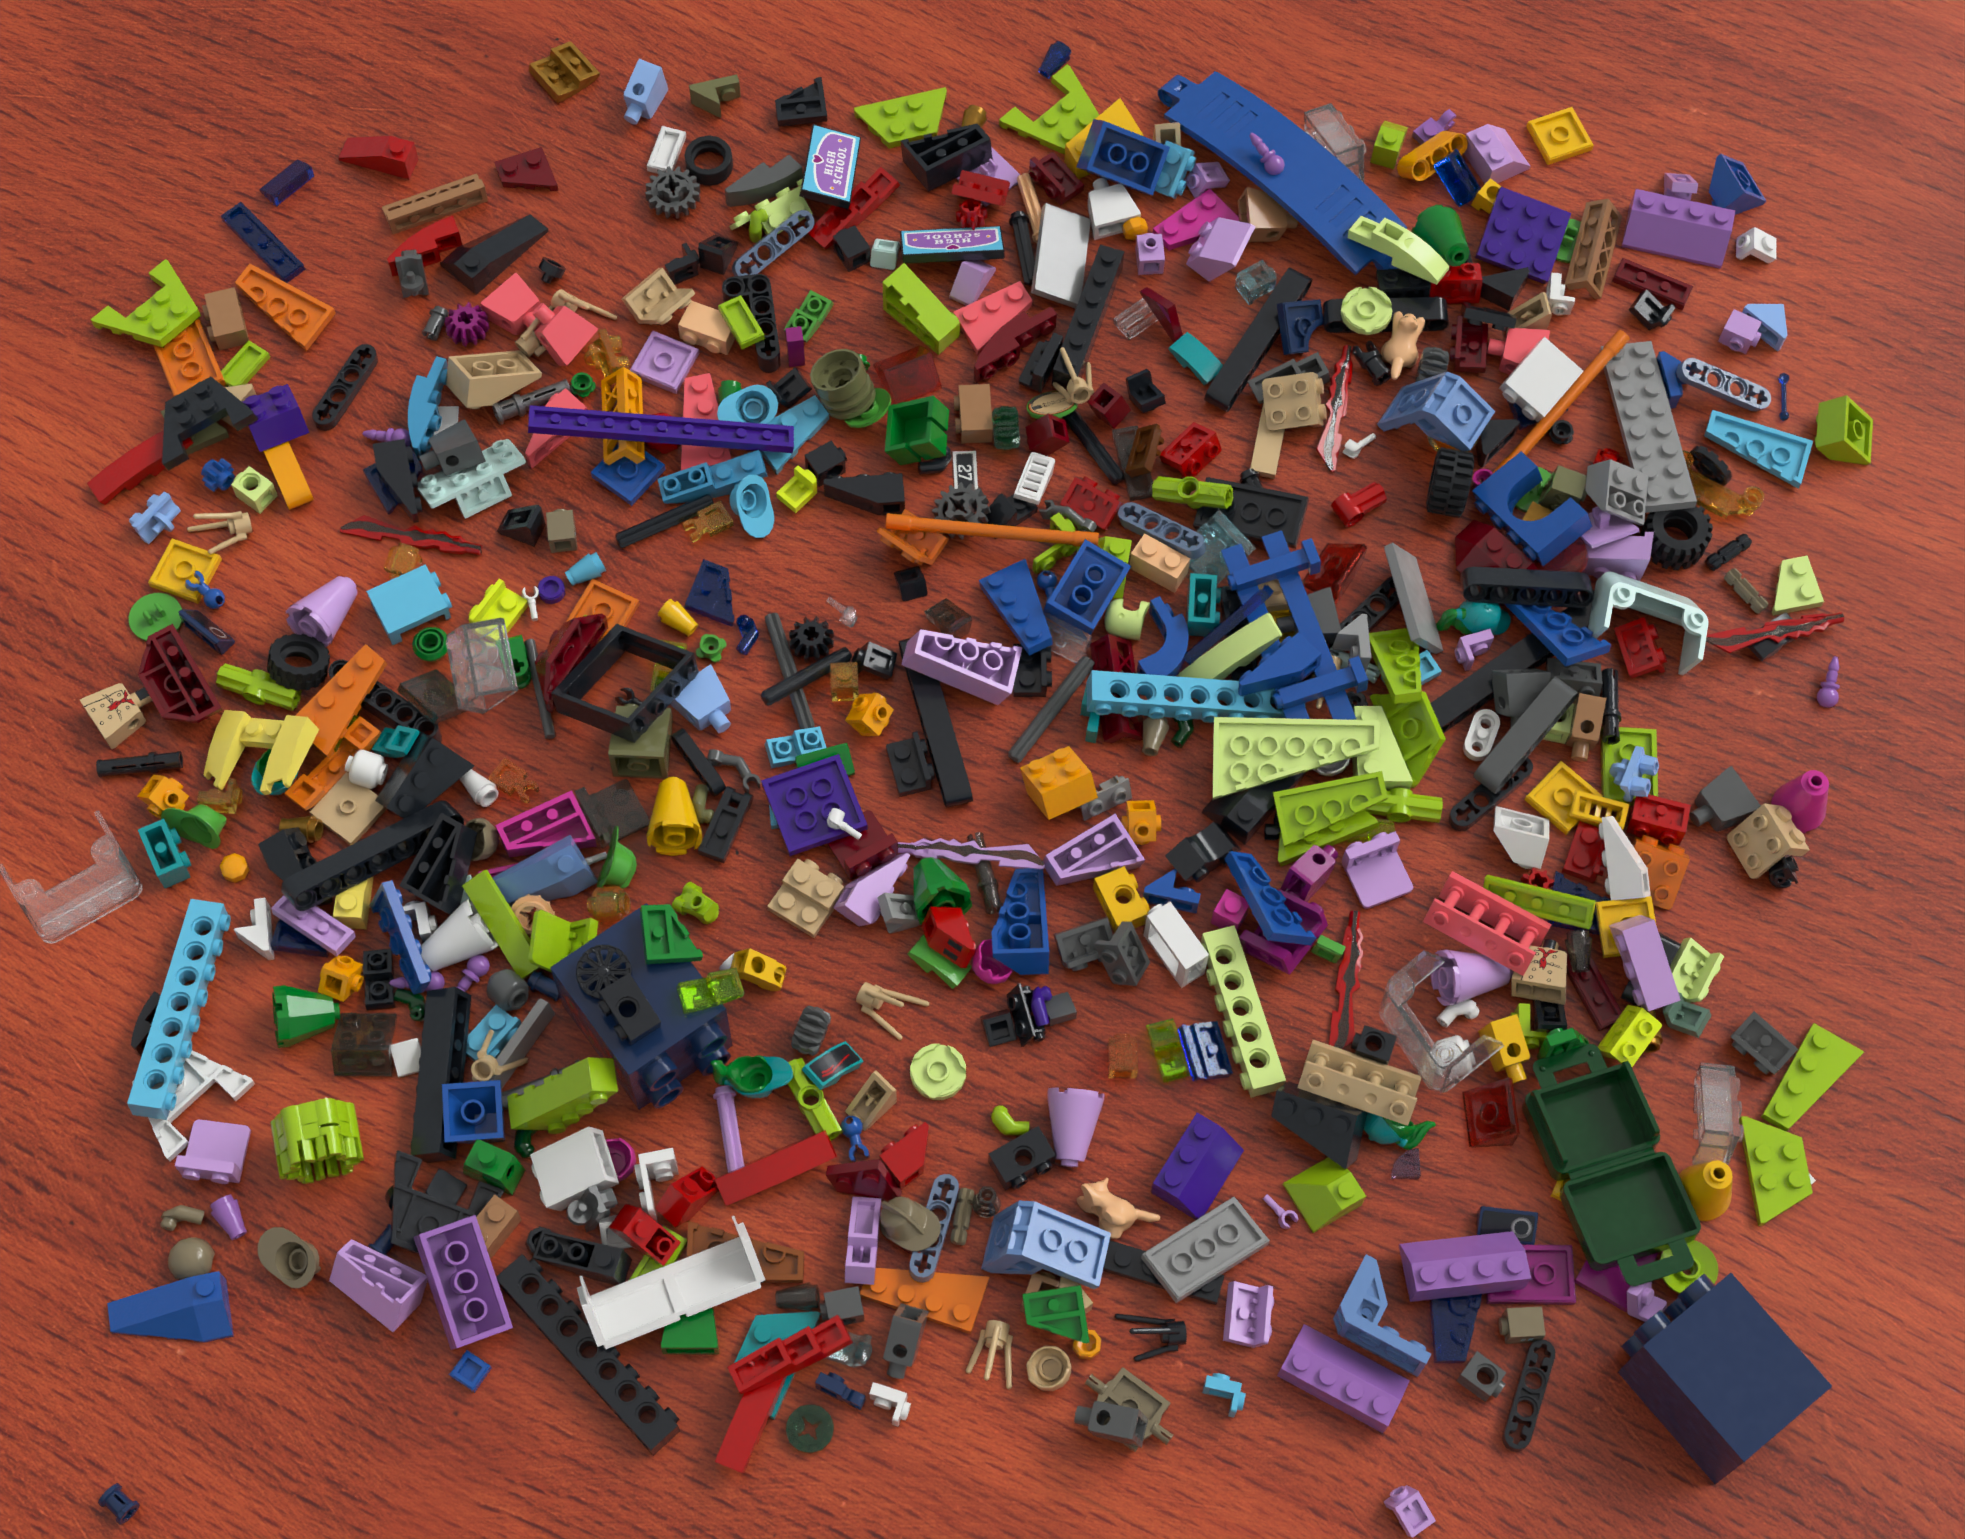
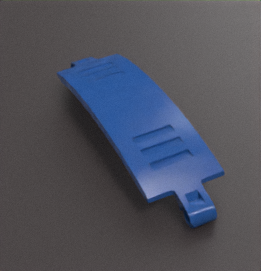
M1216 71L1200 84H1195L1181 75H1175L1158 89V96L1161 102L1171 108L1164 114L1165 119L1170 123L1179 122L1181 131L1213 151L1266 192L1314 235L1353 274H1358L1370 262L1374 263L1377 270L1399 269L1391 265L1392 257L1349 239L1348 230L1360 216L1377 223L1386 218L1407 229V226L1351 170L1283 114L1247 89ZM1250 133L1259 136L1262 142L1269 148V151L1274 149L1275 155L1282 157L1285 166L1280 174L1271 175L1265 170L1264 163L1260 161L1263 156L1253 146Z

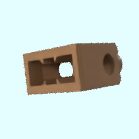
M1246 187L1238 199L1239 221L1255 226L1248 242L1278 241L1287 228L1295 229L1298 225V220L1290 213H1287L1280 204L1264 191Z
M1579 693L1572 703L1574 704L1571 730L1565 745L1573 747L1571 759L1587 761L1589 750H1593L1599 740L1606 698Z

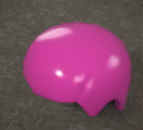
M992 939L983 940L971 960L973 971L981 980L988 984L1005 982L1013 970L993 958Z
M621 1138L606 1139L618 1181H623L634 1171V1165H636L635 1151L628 1142Z

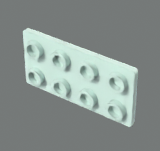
M509 439L499 440L493 443L491 447L482 451L486 462L450 475H445L443 470L434 475H427L417 482L418 488L416 489L432 509L455 498L461 514L466 519L511 497L512 493L503 474L525 464L526 460Z

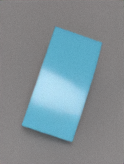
M820 726L794 730L792 736L766 739L764 744L771 768L794 764L796 756L826 748Z

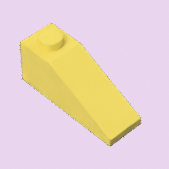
M374 876L337 894L335 897L333 917L350 929H367Z

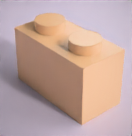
M691 301L678 324L680 339L691 345L697 344L705 347L713 353L727 355L735 340L719 310Z
M1144 533L1131 553L1129 565L1133 571L1175 593L1188 574L1190 558Z

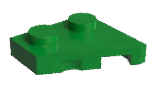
M670 904L641 905L640 907L645 963L701 961L703 958L700 948L697 950L689 938L690 933L678 921V915Z
M1557 1028L1547 1033L1537 1058L1539 1060L1587 1045L1589 1041L1574 1028L1564 1031L1562 1028Z

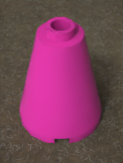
M1810 770L1780 786L1774 793L1771 804L1785 807L1792 815V822L1802 833L1816 829L1826 816L1829 790L1828 778L1820 771Z

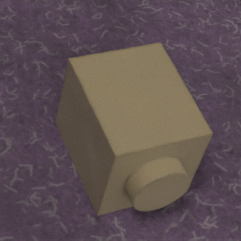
M557 509L553 512H546L548 542L551 553L578 550L573 510Z
M1542 1306L1507 1308L1502 1317L1499 1318V1333L1504 1335L1505 1344L1533 1343L1546 1336Z

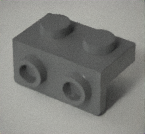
M1103 917L1055 933L1053 936L1062 965L1066 968H1072V971H1077L1088 967L1087 962L1098 959V962H1102L1094 944L1097 940L1110 941L1113 934L1108 918Z
M1755 1011L1730 1036L1735 1040L1731 1045L1744 1056L1749 1052L1757 1059L1753 1064L1766 1075L1769 1072L1775 1075L1798 1050L1796 1046Z

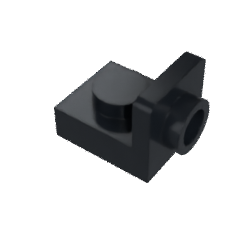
M687 243L681 244L682 258H675L665 264V271L674 285L699 275L697 265L700 264V259L695 249L690 250Z
M869 641L854 652L852 672L858 675L864 670L888 680L892 677L898 653Z

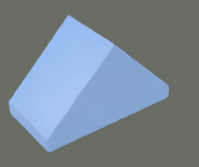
M1747 304L1742 313L1762 322L1758 332L1762 333L1760 338L1776 351H1779L1787 337L1784 304Z

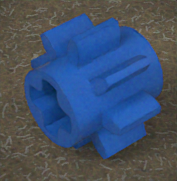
M223 458L219 462L214 459L208 461L201 471V475L204 476L202 479L205 482L204 485L213 492L217 488L223 491L228 489L235 479L232 465Z

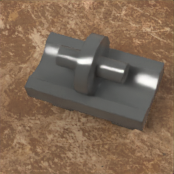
M415 249L402 251L400 257H395L403 298L418 294L429 295L421 254H417Z
M596 1185L588 1187L581 1199L574 1200L567 1207L566 1215L568 1220L578 1226L585 1224L586 1232L594 1230L601 1219L609 1217L611 1214L610 1208L618 1204L613 1189L608 1188L599 1191Z

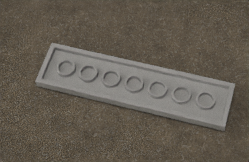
M1652 342L1627 343L1604 367V372L1630 467L1649 475L1645 513L1695 508L1697 503Z

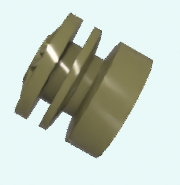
M836 349L820 357L812 366L810 373L811 383L831 417L837 419L854 418L868 410L874 402L876 395L875 386L866 372L860 356L855 351Z

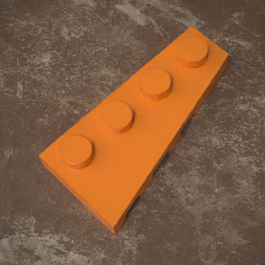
M249 264L235 281L236 287L306 352L336 314L333 307L252 264Z
M366 644L295 715L308 717L319 728L312 744L329 759L335 752L334 748L338 741L343 739L346 734L347 726L353 716H356L361 709V703L365 696L370 694L387 666L386 661Z
M876 1268L874 1285L863 1284L860 1297L894 1309H898L902 1303L929 1311L927 1320L971 1334L990 1277L935 1272L931 1280L923 1283L915 1281L910 1276L909 1270Z

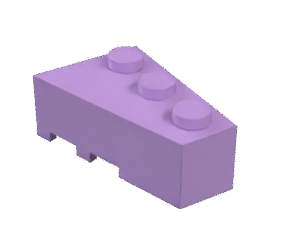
M1645 532V536H1627L1595 548H1590L1582 539L1578 538L1563 550L1560 569L1568 572H1582L1587 575H1593L1598 579L1606 572H1615L1640 581L1650 561L1654 532Z
M1114 814L1045 855L1042 864H1045V869L1055 885L1059 886L1099 877L1125 866L1126 870L1140 868L1145 859L1117 815Z
M1638 915L1609 925L1623 960L1624 971L1633 985L1632 995L1637 1006L1651 1011L1680 1001L1681 999L1655 920Z
M351 1239L337 1252L329 1281L390 1331L394 1332L421 1304L428 1279L425 1274Z

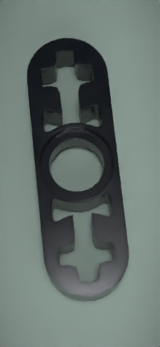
M681 728L670 735L677 750L701 782L709 788L711 795L715 797L723 792L726 786L722 778L686 730Z

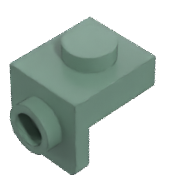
M1679 993L1680 1001L1663 1007V1015L1669 1028L1699 1038L1712 1016L1710 1010L1684 1001L1682 994Z

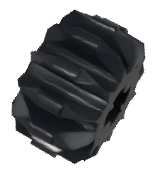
M805 616L803 619L804 624L795 622V630H790L789 638L791 640L789 646L791 650H795L797 658L804 655L806 663L810 660V657H814L815 661H819L820 655L826 657L829 655V649H833L834 640L832 639L834 632L832 629H828L829 624L827 621L819 624V618L816 616L813 621L809 622V619Z

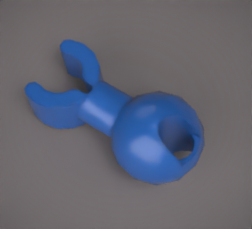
M1050 570L1041 572L1037 577V585L1046 593V603L1058 583L1057 576Z
M195 571L194 577L198 579L199 584H192L189 580L185 581V587L188 590L198 591L204 596V603L207 607L218 609L225 603L223 592L206 585L201 572Z
M856 1116L844 1118L840 1128L842 1129V1134L849 1138L851 1144L849 1150L850 1160L852 1162L856 1161L854 1157L857 1150L856 1146L864 1151L866 1158H869L870 1152L862 1144L860 1137L863 1129L862 1121ZM848 1118H853V1122L847 1124L846 1121Z

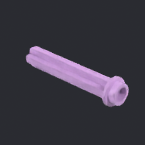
M725 1085L715 1089L713 1099L717 1100L728 1172L743 1167L744 1160L734 1104L736 1091L732 1090V1086Z

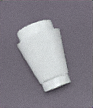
M472 769L460 778V781L477 805L487 807L497 799L499 792L496 784Z

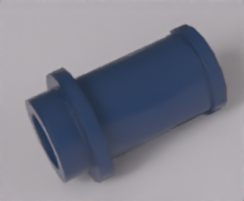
M534 971L531 974L527 983L531 987L530 990L532 992L536 990L554 999L556 1002L560 999L554 980L546 977L543 971Z
M388 1224L373 1244L369 1243L368 1247L387 1256L394 1246L390 1244L391 1225Z

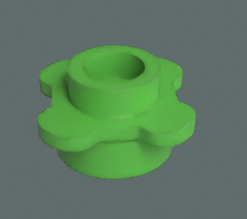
M703 635L700 647L696 649L697 657L711 659L714 663L721 660V652L727 646L726 641L723 638L719 639L716 635Z

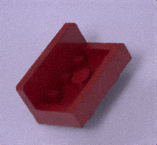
M1054 152L1040 160L1035 156L1030 159L1029 175L1031 179L1039 183L1045 189L1047 196L1052 200L1054 199L1060 206L1084 191V184Z
M1458 315L1457 324H1452L1451 340H1456V346L1450 347V362H1455L1454 372L1485 373L1488 324L1482 323V326L1462 323L1463 315Z

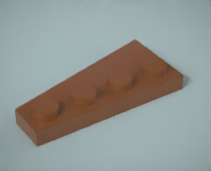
M688 1221L686 1258L739 1236L724 1232L721 1229L708 1228ZM750 1237L766 1280L763 1282L803 1283L804 1251L770 1242L765 1243L753 1240Z

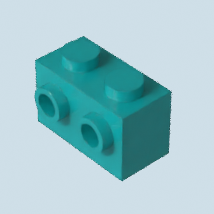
M1190 573L1186 614L1189 636L1212 637L1214 627L1219 628L1220 612L1216 611V604H1220L1221 588H1217V575Z
M161 819L138 829L156 875L164 888L191 878L187 868L192 865L186 851L180 852L178 844L182 843L176 828L170 829L165 819Z

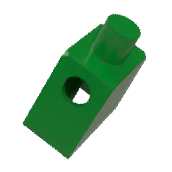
M479 1139L473 1145L463 1166L464 1175L500 1188L513 1196L526 1171L513 1154ZM510 1169L511 1172H510L509 1176L507 1177V1172H508V1170Z
M713 1307L689 1317L683 1314L680 1316L681 1319L664 1327L661 1341L663 1354H719Z

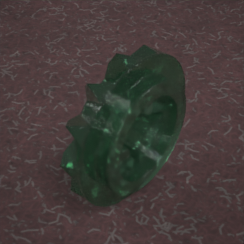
M803 1405L797 1408L789 1416L786 1424V1434L789 1442L798 1451L809 1454L823 1450L831 1442L834 1432V1424L830 1414L817 1405ZM804 1418L811 1425L819 1424L815 1429L816 1440L810 1434L801 1435L805 1430Z

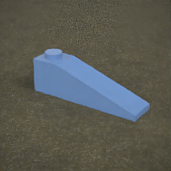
M571 835L492 877L510 907L518 898L524 897L527 894L533 896L541 895L542 899L549 901L574 896L598 882Z

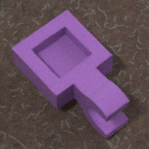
M1448 109L1437 122L1432 117L1413 131L1412 137L1422 145L1438 133L1450 129L1455 124L1453 119L1456 117V114Z

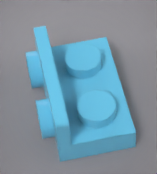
M1166 140L1164 145L1169 146L1170 149L1154 191L1176 199L1178 195L1181 196L1187 183V181H1184L1187 171H1192L1196 157H1193L1195 154L1193 150Z
M495 1005L468 1035L466 1055L475 1062L478 1059L477 1052L481 1049L489 1030H493L494 1035L487 1049V1055H491L496 1059L521 1025L520 1019L516 1016L513 1018L506 1011Z

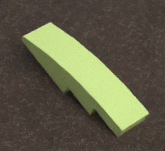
M1266 613L1211 648L1181 671L1178 676L1223 680L1239 666H1247L1283 635L1272 615Z

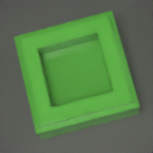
M1320 935L1314 943L1311 952L1335 964L1343 955L1346 947Z

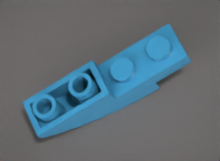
M436 356L427 378L419 375L416 376L409 399V436L416 459L419 461V456L430 451L429 438L433 436L434 431L439 430L442 423V417L437 406L441 401L443 386L446 385L448 364L445 358Z
M756 450L712 466L705 462L658 478L657 480L663 502L668 504L686 503L704 495H710L711 498L729 495L734 485L740 483L744 477L758 475L765 478L768 475L760 450Z

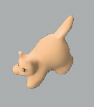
M1400 311L1394 313L1392 336L1381 348L1382 360L1392 364L1391 378L1393 380L1399 377L1402 367L1412 368L1417 363L1418 350L1416 342L1425 325L1423 317L1416 319L1413 314L1408 313L1403 316Z
M1108 1178L1095 1183H1084L1081 1185L1084 1196L1077 1198L1078 1205L1085 1212L1099 1217L1098 1228L1110 1232V1239L1120 1238L1122 1233L1130 1228L1137 1219L1154 1222L1159 1221L1161 1218L1158 1214L1135 1209L1127 1200L1111 1194L1107 1188Z

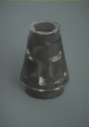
M1577 930L1567 932V939L1564 942L1572 966V972L1590 971L1589 965L1593 938L1589 936V931Z
M985 1186L974 1196L972 1207L974 1212L980 1217L990 1218L999 1212L1001 1200L992 1187ZM984 1197H988V1198H991V1199H990V1200H984Z
M810 1282L776 1291L777 1308L812 1312L813 1308H819L820 1293L817 1284L811 1285Z

